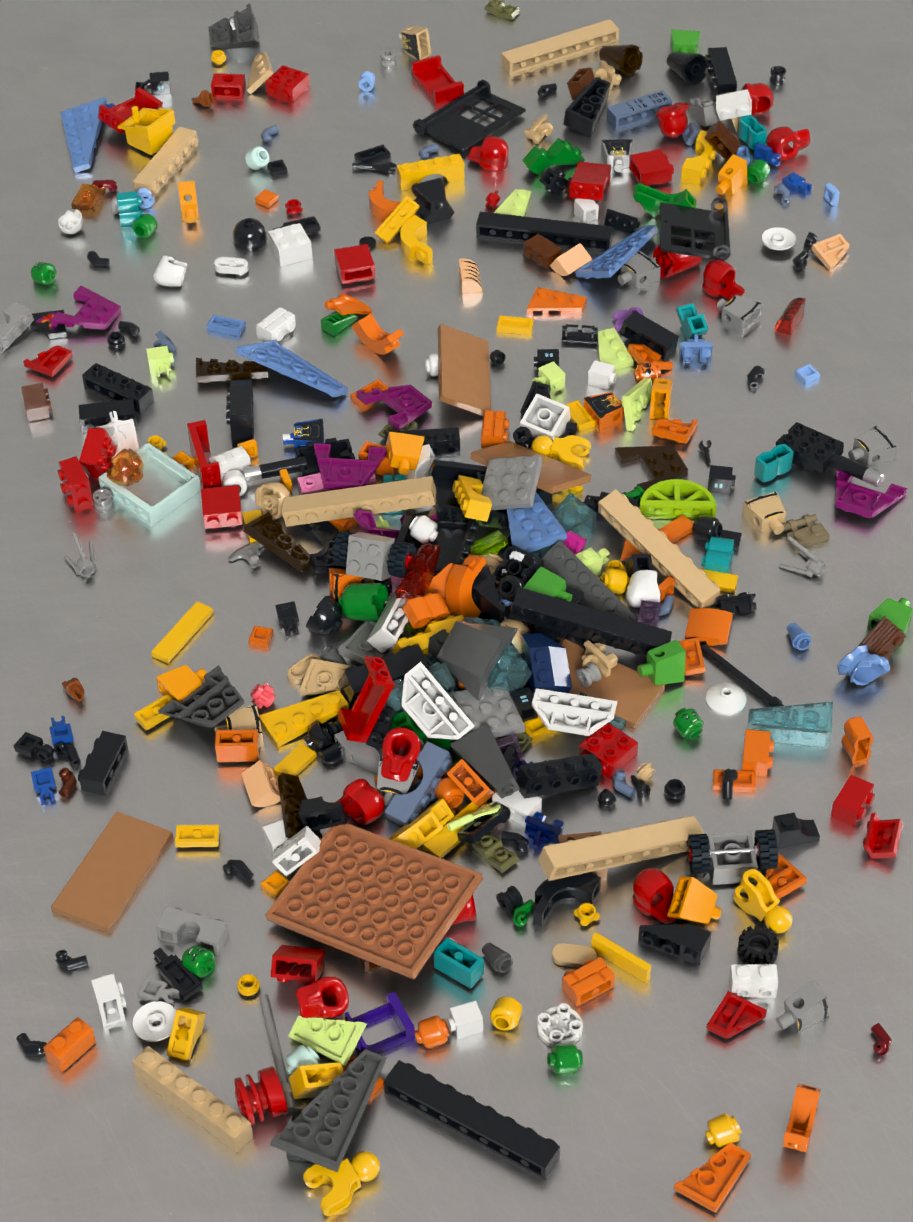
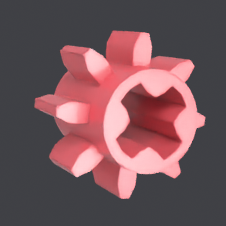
M264 683L263 686L257 684L250 694L253 698L251 702L257 704L259 709L263 706L268 708L275 700L276 695L273 694L275 690L267 683Z

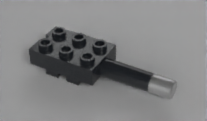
M798 422L788 430V434H783L776 441V446L786 444L794 451L792 464H803V468L810 472L816 470L824 473L830 466L876 487H880L884 482V474L842 456L844 442Z
M335 437L325 439V443H322L331 444L329 458L355 459L349 438L337 441ZM318 441L309 442L306 447L294 449L295 458L243 468L242 472L246 481L280 476L279 471L282 469H287L288 474L299 472L301 477L320 473L314 452V443H318Z

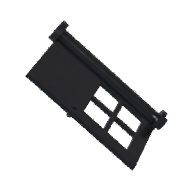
M480 80L476 87L423 120L417 119L414 121L413 128L418 135L426 134L463 152L526 112V109L491 94L490 84L485 80ZM481 99L493 103V105L485 110L473 106L474 103ZM497 106L509 110L502 117L489 113V111ZM467 108L479 112V114L471 119L459 115L460 112ZM483 115L495 119L494 122L487 126L475 122V120Z
M721 197L715 198L711 203V210L660 203V251L714 260L728 259L731 250L727 201ZM717 203L724 204V207L722 209H716L715 205ZM673 228L691 231V237L671 234V230ZM694 231L714 234V241L695 238ZM671 238L691 241V248L671 245ZM695 242L715 245L713 251L696 249Z

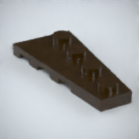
M196 358L197 383L268 378V367L254 361H244L240 364L235 360H228V362L224 363L218 362V359H210V362L202 361V358Z
M270 512L244 526L243 532L293 566L296 570L302 572L312 566L309 560L310 554L300 544H296L293 541L294 537L290 533L286 534L282 530L283 526L272 519L273 516Z
M281 773L277 779L286 838H292L304 828L299 815L301 801L307 800L298 776ZM320 830L313 831L320 840L323 838Z

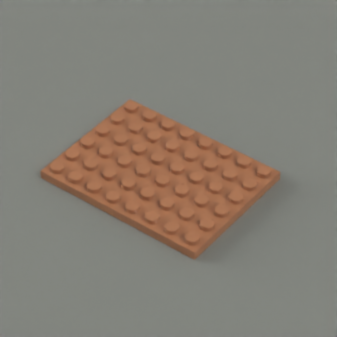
M344 824L329 828L321 839L319 852L300 867L267 911L265 917L267 921L415 979L482 882L483 876L482 873L353 825Z

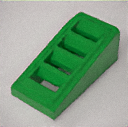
M336 312L321 319V329L335 336L356 321L358 316L355 314L341 315Z

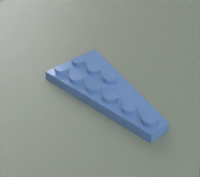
M106 97L60 112L75 173L91 168L94 157L93 150L97 145L96 138L99 137L102 121L98 119L99 106L102 104L104 106L107 105Z
M644 225L575 270L576 276L584 277L585 279L591 277L596 279L611 278L658 232L656 225Z
M274 340L237 346L236 354L323 391L332 397L346 395L348 392V387Z
M537 492L535 493L533 507L507 509L513 545L532 553L557 543L559 540L567 539L566 531Z

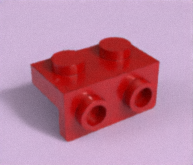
M871 813L870 821L867 822V835L863 840V847L871 859L896 857L903 826L901 819L879 820L876 813Z

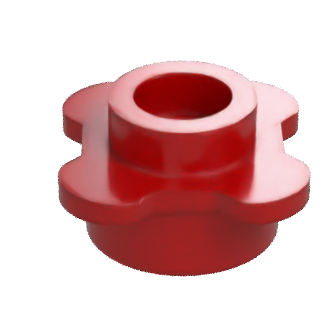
M498 190L488 194L485 207L490 205L494 208L501 198L497 195Z
M291 199L285 204L287 214H297L303 211L301 202L297 199Z

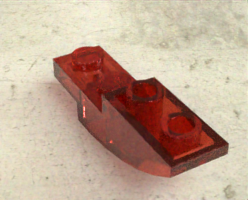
M425 544L420 547L408 564L409 573L395 591L396 598H416L417 595L425 594L437 567L441 549L440 545Z

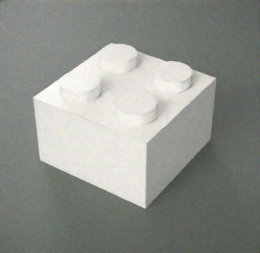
M300 223L268 231L269 247L280 267L313 259L311 241Z
M536 394L520 421V427H527L534 439L540 435H546L554 441L555 437L559 438L571 418L570 407Z

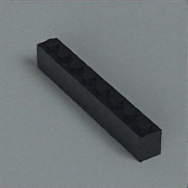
M480 211L476 223V237L524 243L539 233V235L544 236V238L559 247L573 248L581 243L585 250L605 252L611 248L613 226Z
M517 587L509 617L519 621H525L647 657L649 650L669 643L672 636V631L521 587Z
M398 1060L384 1079V1093L544 1180H546L560 1159V1146L554 1140L538 1135L532 1128L523 1127L513 1118L497 1113L491 1106L482 1105L472 1096L464 1095L456 1091L453 1086L439 1082L431 1074H425L417 1070L410 1063Z

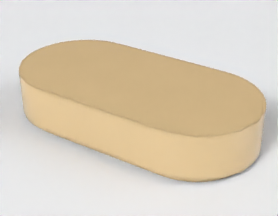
M316 654L307 655L289 667L287 670L288 681L292 684H302L311 659L322 660L320 656Z
M560 943L553 948L552 959L559 966L580 968L587 960L597 959V954L589 946Z

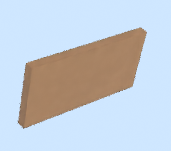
M443 324L439 325V401L484 416L485 410H491L489 346L487 340Z
M511 441L471 452L470 459L485 466H488L489 459L541 455L543 462L537 488L551 494L591 482V474Z
M564 639L562 642V646L566 648L572 688L568 693L617 701L613 720L630 728H636L665 690V684L655 685L648 676L640 677L637 671L619 663L611 668L610 676L605 677L601 674L600 681L592 682L591 686L585 688L579 682L576 671L582 668V656L586 649H582L578 644Z
M116 811L51 905L52 912L110 933L173 838L172 831Z

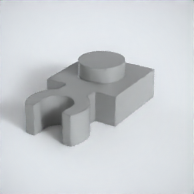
M149 976L146 977L137 992V998L148 1003L163 1001L175 1007V1003L170 998H180V992L177 989H168L167 983Z

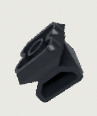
M442 178L412 185V193L416 197L413 201L420 205L417 213L420 214L421 219L426 221L427 224L447 220L452 217L454 211L446 200Z
M512 544L511 547L504 551L503 564L495 569L496 580L500 582L505 576L513 575L522 578L527 584L536 571L543 567L544 560Z

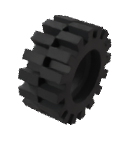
M755 925L754 929L749 926L747 931L744 929L742 935L740 934L738 956L741 957L743 963L747 960V964H772V961L775 962L778 955L779 939L777 940L776 933L773 934V930L769 929L766 931V926H762V929H759V925ZM761 943L767 949L756 951L750 947V944Z

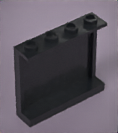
M433 460L428 475L433 477L436 487L435 508L438 521L470 522L471 518L464 516L455 498V494L452 491L453 483L455 480L457 481L459 475L472 478L475 471L485 474L487 466ZM507 509L491 510L487 522L476 520V522H479V526L510 529Z
M408 509L396 541L411 543L416 547L415 552H417L415 558L417 559L414 562L415 568H413V573L410 575L436 576L450 563L462 565L468 555L471 554V546H474L475 533L479 531V522H476V519H470L469 523L433 520L438 525L437 531L439 534L433 542L429 541L426 544H422L410 535L411 530L409 526L416 517L415 510Z

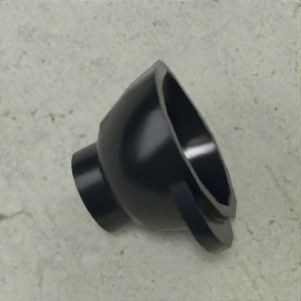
M319 720L312 723L308 729V734L304 737L305 742L313 751L316 748L329 747L335 743Z

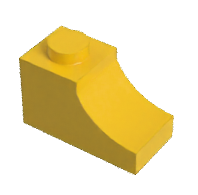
M186 1007L176 1010L166 1055L187 1061L191 1059L196 1041L202 1034L206 1017L205 1012Z
M341 1062L299 1066L289 1077L294 1099L313 1098L324 1089H327L333 1080L343 1073Z

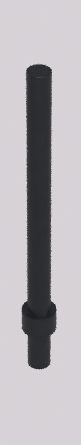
M706 644L701 646V651L765 700L771 709L779 711L786 718L792 716L793 712L784 706L779 698L771 696Z

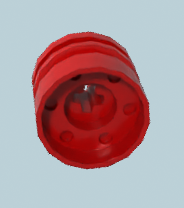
M273 1066L258 1071L257 1083H254L250 1074L245 1075L247 1086H244L241 1077L234 1079L235 1098L239 1111L245 1119L251 1122V1126L255 1125L253 1115L255 1113L259 1122H264L263 1110L267 1109L272 1119L288 1113L283 1089Z

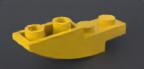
M452 615L439 622L437 620L430 622L424 632H420L408 639L406 637L399 639L392 652L395 654L406 646L412 645L414 647L419 645L423 655L427 656L429 654V638L443 629L450 633L456 621L462 622L464 619L463 615L456 617Z
M439 799L410 824L404 825L388 839L417 849L441 831L443 825L451 820L454 814L444 799Z

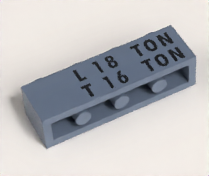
M664 90L609 106L607 107V122L615 130L655 119L657 118L656 113L660 108L672 106V99Z

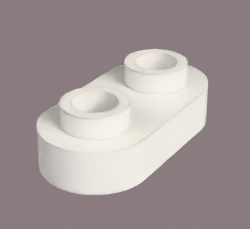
M219 257L214 261L215 270L222 274L242 275L248 271V261L243 258Z

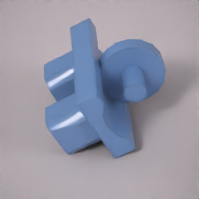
M694 334V339L680 342L679 355H682L683 362H691L693 355H699L700 362H709V358L712 355L713 342H705V339H698V334Z

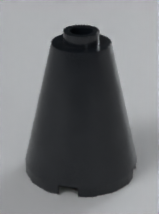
M672 52L667 57V65L685 83L697 85L705 78L706 68L708 69V61L705 56L698 53Z

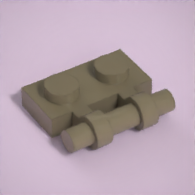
M816 514L803 515L800 519H791L782 524L784 526L783 532L789 531L786 534V539L788 536H791L804 548L829 541L830 535L821 522L813 524V522L818 521ZM787 539V541L792 546L794 551L800 550L791 541Z

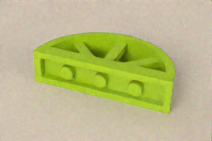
M670 479L650 486L643 493L640 500V511L646 519H677L684 515L688 519L698 520L702 516L715 517L716 502L713 495L700 484L683 479ZM674 496V500H670L667 497ZM680 496L688 497L685 500H680Z

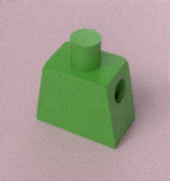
M671 29V52L697 53L700 44V31Z
M540 567L523 587L524 589L565 601H572V594L566 592V581L543 567Z
M890 598L886 599L870 613L867 629L872 631L885 616L906 635L913 609L909 607V600L900 598L897 602Z
M673 640L647 652V663L637 667L639 676H648L655 685L684 682L685 649L678 640Z

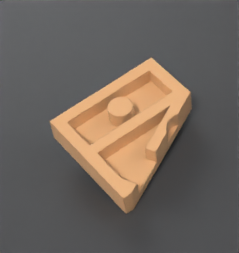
M841 234L813 244L811 250L825 267L832 271L849 250L850 244Z

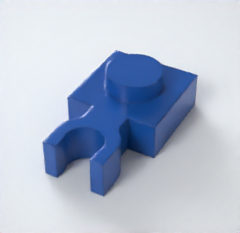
M760 142L755 145L754 159L763 160L767 164L771 163L776 167L781 163L777 161L781 155L772 153L771 147Z
M794 172L782 179V184L792 191L799 190L803 195L807 194V190L811 192L813 186L805 183L806 179Z
M61 716L62 720L59 722L54 721V717L51 718L52 727L49 728L53 746L58 742H74L70 723L66 724L64 716Z
M52 767L31 772L35 793H41L40 801L42 806L45 805L44 799L46 797H51L52 802L55 803L54 794L50 791L56 789Z

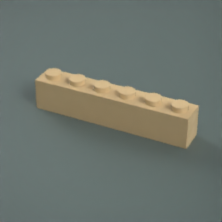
M178 127L133 180L134 191L140 188H147L153 197L159 193L163 185L174 175L175 171L182 165L193 149L198 146L197 131Z
M148 1046L132 1061L135 1077L235 1153H238L253 1138L251 1122Z

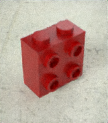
M283 65L265 81L267 95L294 103L310 87L308 73Z
M661 149L630 155L629 169L638 183L651 186L672 181L674 167L669 163L667 155H664Z
M368 244L334 249L335 265L342 284L375 279V264Z
M100 427L88 429L79 459L88 477L98 478L111 469V460L116 454V446L105 429Z
M77 456L59 461L60 470H57L60 480L63 482L60 484L62 493L67 494L68 505L73 506L75 512L94 507L89 479Z
M239 485L201 489L205 529L243 525Z
M609 722L588 736L579 745V756L594 754L603 765L601 775L606 776L610 780L616 770L623 769L637 756L638 742Z
M281 945L272 955L270 977L277 978V981L280 982L297 980L300 984L308 985L318 980L324 972L325 950Z

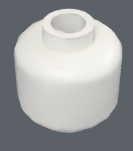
M431 353L425 359L426 372L432 377L438 376V353Z
M230 470L225 473L222 479L223 487L239 485L240 496L245 494L247 481L244 474L239 470Z
M425 515L416 516L409 526L411 530L410 535L422 544H426L429 541L433 542L439 534L437 523Z

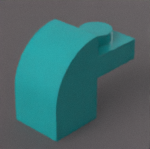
M694 303L677 307L676 312L681 323L680 330L686 339L694 338V334L702 336L708 332L709 328L703 314H697Z

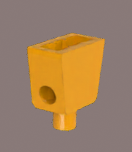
M734 154L730 157L718 173V186L715 188L718 194L723 195L726 193L732 196L748 183L747 160Z
M195 181L178 182L182 220L187 223H193L199 219ZM190 195L191 201H185V196Z
M654 379L649 419L668 420L673 380ZM664 403L663 408L658 407L657 404Z
M389 432L386 442L389 465L393 468H399L401 475H408L410 470H416L424 436Z
M187 665L180 666L156 677L158 690L163 696L168 694L172 699L180 702L202 685L207 672L203 668L193 672Z
M680 876L667 916L694 923L708 924L711 918L717 920L721 915V908L715 906L717 894L693 877Z

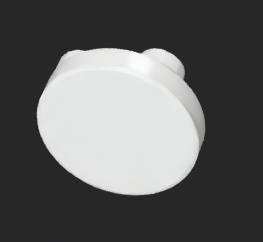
M561 1003L539 1014L537 1033L541 1041L547 1046L553 1048L556 1044L575 1045L580 1040L583 1032V1022L580 1015L571 1009L568 1004Z

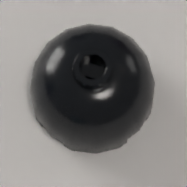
M252 218L239 221L233 230V241L236 243L237 248L251 251L253 247L259 246L261 248L265 245L267 235L264 225Z
M325 596L317 605V610L313 616H310L306 624L310 631L318 635H327L333 630L338 631L343 624L341 620L343 613L340 604L334 598Z

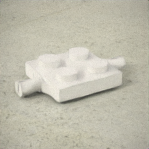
M113 411V414L112 412L109 413L111 422L98 427L108 432L116 446V454L112 457V460L119 459L120 463L140 448L133 419L118 420L117 412Z

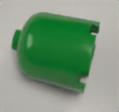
M382 583L349 584L344 589L342 595H340L339 604L344 615L350 620L377 622L384 610L385 601L389 600L386 585H382Z

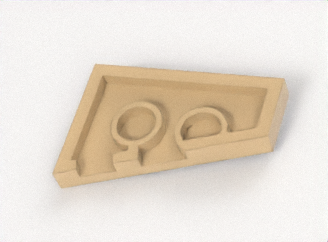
M264 51L256 55L252 63L247 91L250 94L273 74L269 56Z
M312 658L299 690L300 696L326 694L338 690L341 692L339 684L344 671L350 665Z

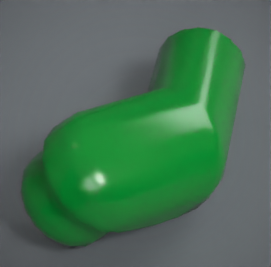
M530 899L514 909L513 922L516 926L523 927L528 921L527 914L532 911L535 904L533 900Z

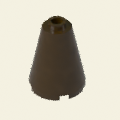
M633 44L604 46L599 52L601 61H606L609 66H613L615 70L629 77L634 76V72L640 69L643 60V54L639 50L640 47Z

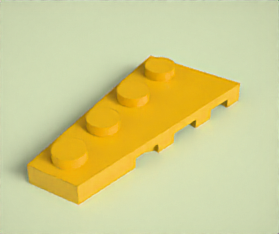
M338 690L261 714L259 719L276 745L280 747L308 732V729L316 720L324 723L337 716L340 708L350 709V707Z

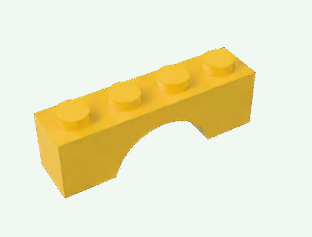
M700 131L696 139L695 153L699 154V156L686 158L681 169V181L700 185L702 179L706 178L707 169L711 168L712 160H715L717 153L705 139L707 131Z
M460 154L396 165L397 182L401 191L411 189L413 184L420 183L425 177L433 174L443 175L448 182L465 179L464 162Z
M459 475L457 481L455 480L453 483L452 491L464 516L487 522L492 502L489 497L481 495L483 489L481 480Z

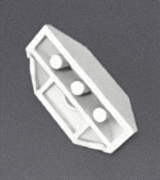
M421 662L404 675L401 707L427 738L459 740L474 727V724Z
M536 688L532 707L548 730L590 736L614 719L617 701Z

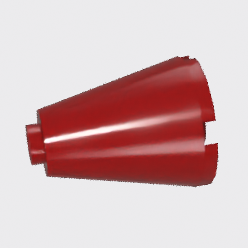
M657 245L653 253V258L656 257V263L661 266L660 278L664 279L698 266L702 261L701 257L660 251V245Z

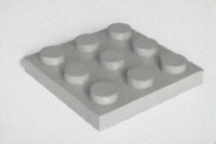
M541 455L489 459L481 495L490 498L492 502L491 510L533 507L543 462Z
M365 621L339 648V655L364 664L366 656L382 658L385 654L392 652L393 648L391 650L388 648L383 653L374 648L367 639L377 622ZM403 631L397 640L404 637L408 639L414 637V635Z
M504 683L487 686L480 701L468 690L447 693L474 724V727L465 735L486 724L495 738L525 732V725Z

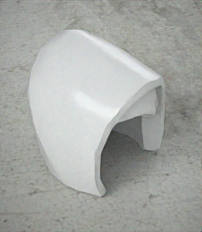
M162 256L153 272L154 281L161 286L181 287L187 263L174 260L170 256Z
M640 570L632 574L626 592V599L630 606L640 608L649 607L656 603L659 604L661 593L657 584V571Z

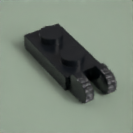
M501 808L496 813L476 818L457 833L459 841L471 844L479 842L481 837L493 831L494 827L499 823H505L510 819V809Z

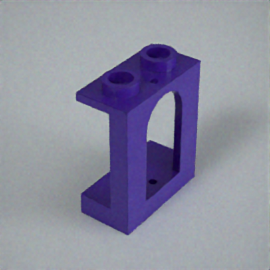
M395 992L386 995L387 1004L351 1018L349 1012L345 1013L346 1021L364 1022L367 1024L366 1027L393 1017L401 1031L372 1045H366L361 1036L355 1047L358 1054L362 1053L365 1049L381 1054L415 1039L414 1024Z

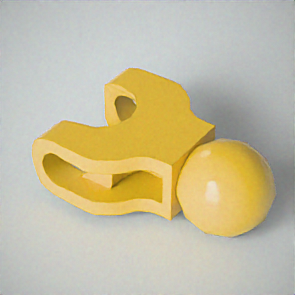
M540 435L533 440L531 448L535 452L582 471L584 463L582 458L578 456H586L591 449V444L589 440L575 435L565 438L555 437L554 441L546 435Z
M755 869L745 871L741 878V885L737 886L734 890V901L745 913L755 916L760 922L764 920L768 930H773V933L781 934L788 931L792 925V915L784 906H778L780 900L774 894L770 882ZM749 877H752L757 881L756 886L749 882ZM741 892L746 893L749 898H748V899L742 898V897L740 896V893H741Z
M362 1151L357 1153L351 1162H349L348 1158L343 1160L338 1172L315 1164L304 1172L303 1180L310 1188L322 1185L332 1186L331 1192L323 1197L320 1202L323 1214L332 1216L349 1207L354 1192L361 1188L360 1181L369 1182L377 1177L380 1170V1162L372 1152Z

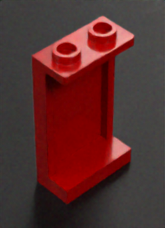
M440 55L412 63V77L435 106L453 101L464 94L463 82H455L442 66Z
M139 87L135 90V97L111 108H107L103 104L100 105L98 119L121 134L125 130L118 129L117 126L132 116L133 106H137L138 111L142 108L159 109L162 108L163 102Z
M578 162L570 182V197L602 201L606 183L610 182L611 165Z
M206 421L187 423L190 450L202 489L222 487L219 463L208 464L204 453L210 452Z
M365 657L364 661L369 674L352 709L340 708L337 713L346 739L349 741L367 742L395 685L384 659L380 657Z

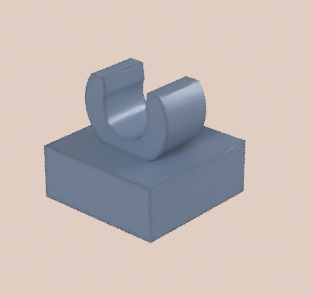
M690 122L686 131L682 134L687 145L691 146L694 141L696 142L700 133L696 124Z
M161 330L155 334L158 340L153 344L154 347L168 346V350L172 353L177 349L172 340Z

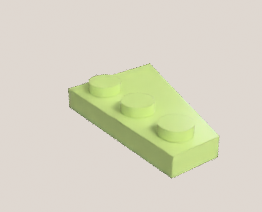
M515 189L494 213L526 216L532 191Z
M615 328L598 331L599 361L615 365V370L633 366L634 360Z
M651 378L642 379L622 396L621 403L624 407L627 431H634L636 427L634 423L636 420H640L642 408L646 409L651 400Z
M298 1016L288 1037L305 1046L309 1045L313 1050L347 1066L367 1024L357 1021L349 1022L345 1020H329L317 1017L303 1018Z

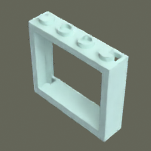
M149 443L98 477L100 489H108L114 501L150 526L201 491L200 479L196 473H192L184 465L179 464L171 456H167L160 449L155 448ZM149 462L184 484L153 507L119 484Z

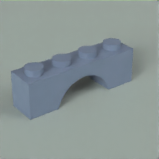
M428 741L417 758L419 766L423 770L422 782L414 791L408 794H395L384 812L388 820L402 827L415 820L420 815L423 807L426 808L431 800L430 795L434 789L437 790L444 772H448L452 765L450 753Z

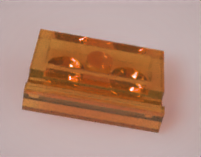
M82 183L71 203L72 209L85 211L92 209V212H95L106 193L105 187L98 188L97 185Z

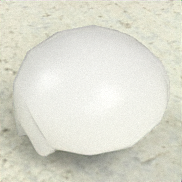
M75 209V212L67 210L58 219L59 229L66 234L78 233L83 227L82 213L78 209Z

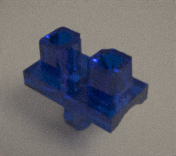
M536 812L532 817H526L525 833L528 834L529 838L534 839L533 846L540 847L542 843L547 845L549 843L558 844V836L563 833L564 822L556 819L550 825L545 823L546 816L544 814Z

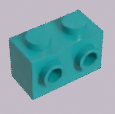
M446 937L434 951V968L472 989L484 974V958Z

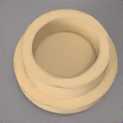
M643 763L636 770L638 773L636 778L638 780L641 779L643 782L647 781L655 772L653 764Z

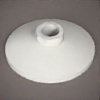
M774 227L762 234V242L770 249L786 250L794 246L796 236L786 228Z
M731 683L716 684L706 694L708 707L721 715L737 714L745 708L747 702L745 692L739 686Z
M161 1001L145 1004L134 1015L133 1028L135 1033L141 1039L151 1042L171 1036L176 1009L172 1005Z

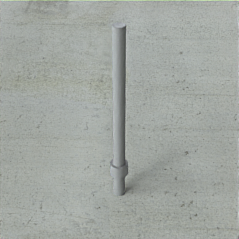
M263 994L259 998L275 1067L285 1096L288 1113H292L295 1108L292 1098L293 1093L288 1081L269 997L267 994Z

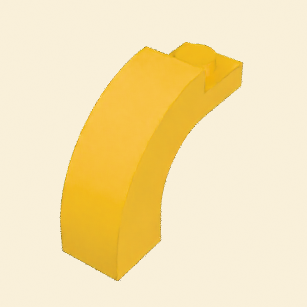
M413 215L402 225L400 230L402 253L410 261L416 258L426 265H430L433 262L432 248L419 241L427 236V222Z

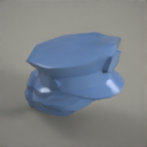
M867 645L856 647L852 652L845 655L837 666L839 675H847L851 683L863 686L890 671L889 661L885 657L868 653Z

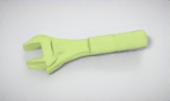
M493 802L482 805L474 813H469L448 823L447 828L451 832L474 821L478 817L496 813L501 807L499 804L494 806Z

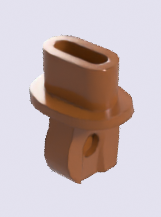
M203 90L198 97L192 98V102L201 103L202 106L209 107L214 104V98L212 93Z
M77 678L62 682L65 691L72 698L77 699V701L84 699V688Z

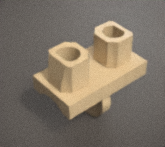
M601 61L600 68L595 69L594 77H599L611 83V90L613 85L618 86L620 84L621 76L615 74L613 66H609L606 61Z
M542 115L539 119H535L532 122V127L524 131L526 138L532 139L534 144H538L544 136H550L553 133L552 124L547 122V115Z
M589 640L584 642L586 650L582 656V668H586V665L592 662L598 667L603 676H610L611 668L617 665V656L614 653L605 656L606 647L604 644H592Z

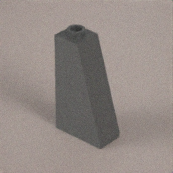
M487 724L450 743L457 757L460 760L463 759L501 799L520 790Z

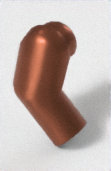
M62 768L59 771V776L64 785L59 790V794L63 798H67L76 786L77 780L72 771L68 768Z

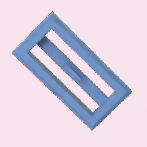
M213 315L207 324L208 331L237 337L241 336L243 328L246 327V321Z

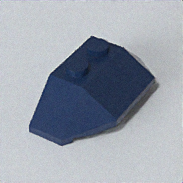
M542 633L521 635L528 685L533 696L536 688L568 693L572 688L566 648Z

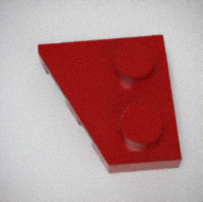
M57 345L48 351L37 354L38 358L31 361L26 359L23 362L24 367L53 377L71 359L73 354L71 350Z
M728 991L707 1023L706 1029L725 1039H729L764 1019L767 1015V1010Z

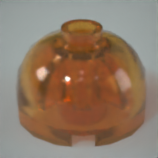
M129 448V450L123 449L111 462L114 464L112 469L108 468L107 478L119 486L127 487L138 483L142 479L144 464L141 457Z

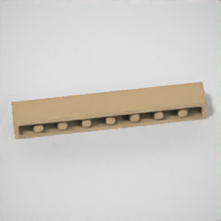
M609 19L501 53V66L509 75H513L618 42L619 28Z
M428 476L284 497L282 515L286 527L351 518L354 517L353 514L357 510L371 511L372 514L435 506L436 487L433 477Z
M615 489L598 502V512L641 554H651L652 565L665 578L669 576L674 578V587L696 608H709L715 603L716 598L720 596V588L717 583L710 581L702 569H698L690 557L680 552L679 547L675 543L672 544L667 539L665 533L659 531L649 518L646 519L637 506H633L623 493L620 494Z
M695 816L680 817L676 820H664L656 824H645L637 828H626L613 833L606 832L603 835L587 836L579 840L548 844L543 847L538 861L548 881L687 852L688 835L705 833Z

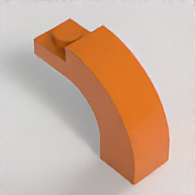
M377 181L373 191H369V207L374 217L384 222L401 202L386 199L384 197L383 181Z
M372 314L351 325L362 343L380 355L387 354L399 347V338L404 335L401 329L392 334L386 333L378 325Z
M469 554L462 565L455 564L447 580L445 592L447 607L451 616L463 615L464 619L462 622L474 623L481 613L472 599V585L487 562L482 556Z
M797 1084L788 1126L784 1135L783 1147L807 1152L820 1097V1088Z

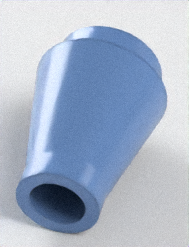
M791 623L787 626V631L794 648L805 650L811 645V636L796 623Z

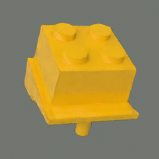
M133 106L132 116L117 127L118 129L125 130L129 145L153 155L161 149L173 134V124H175L174 110L142 108L138 111V107Z

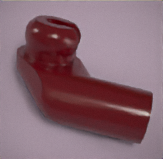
M94 180L92 183L95 189L109 188L111 192L117 190L114 180Z
M877 1023L871 1028L872 1033L877 1038L873 1049L876 1054L885 1055L890 1049L892 1039L881 1024Z

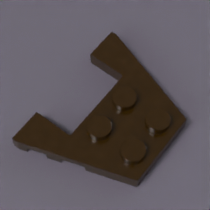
M674 446L615 448V454L621 464L638 459L643 464L652 479L637 484L644 492L658 482L682 479L688 475V468Z

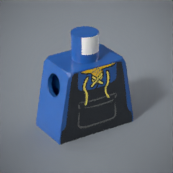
M323 419L295 423L294 433L283 434V445L294 444V449L306 447L309 442L318 441V443H324Z

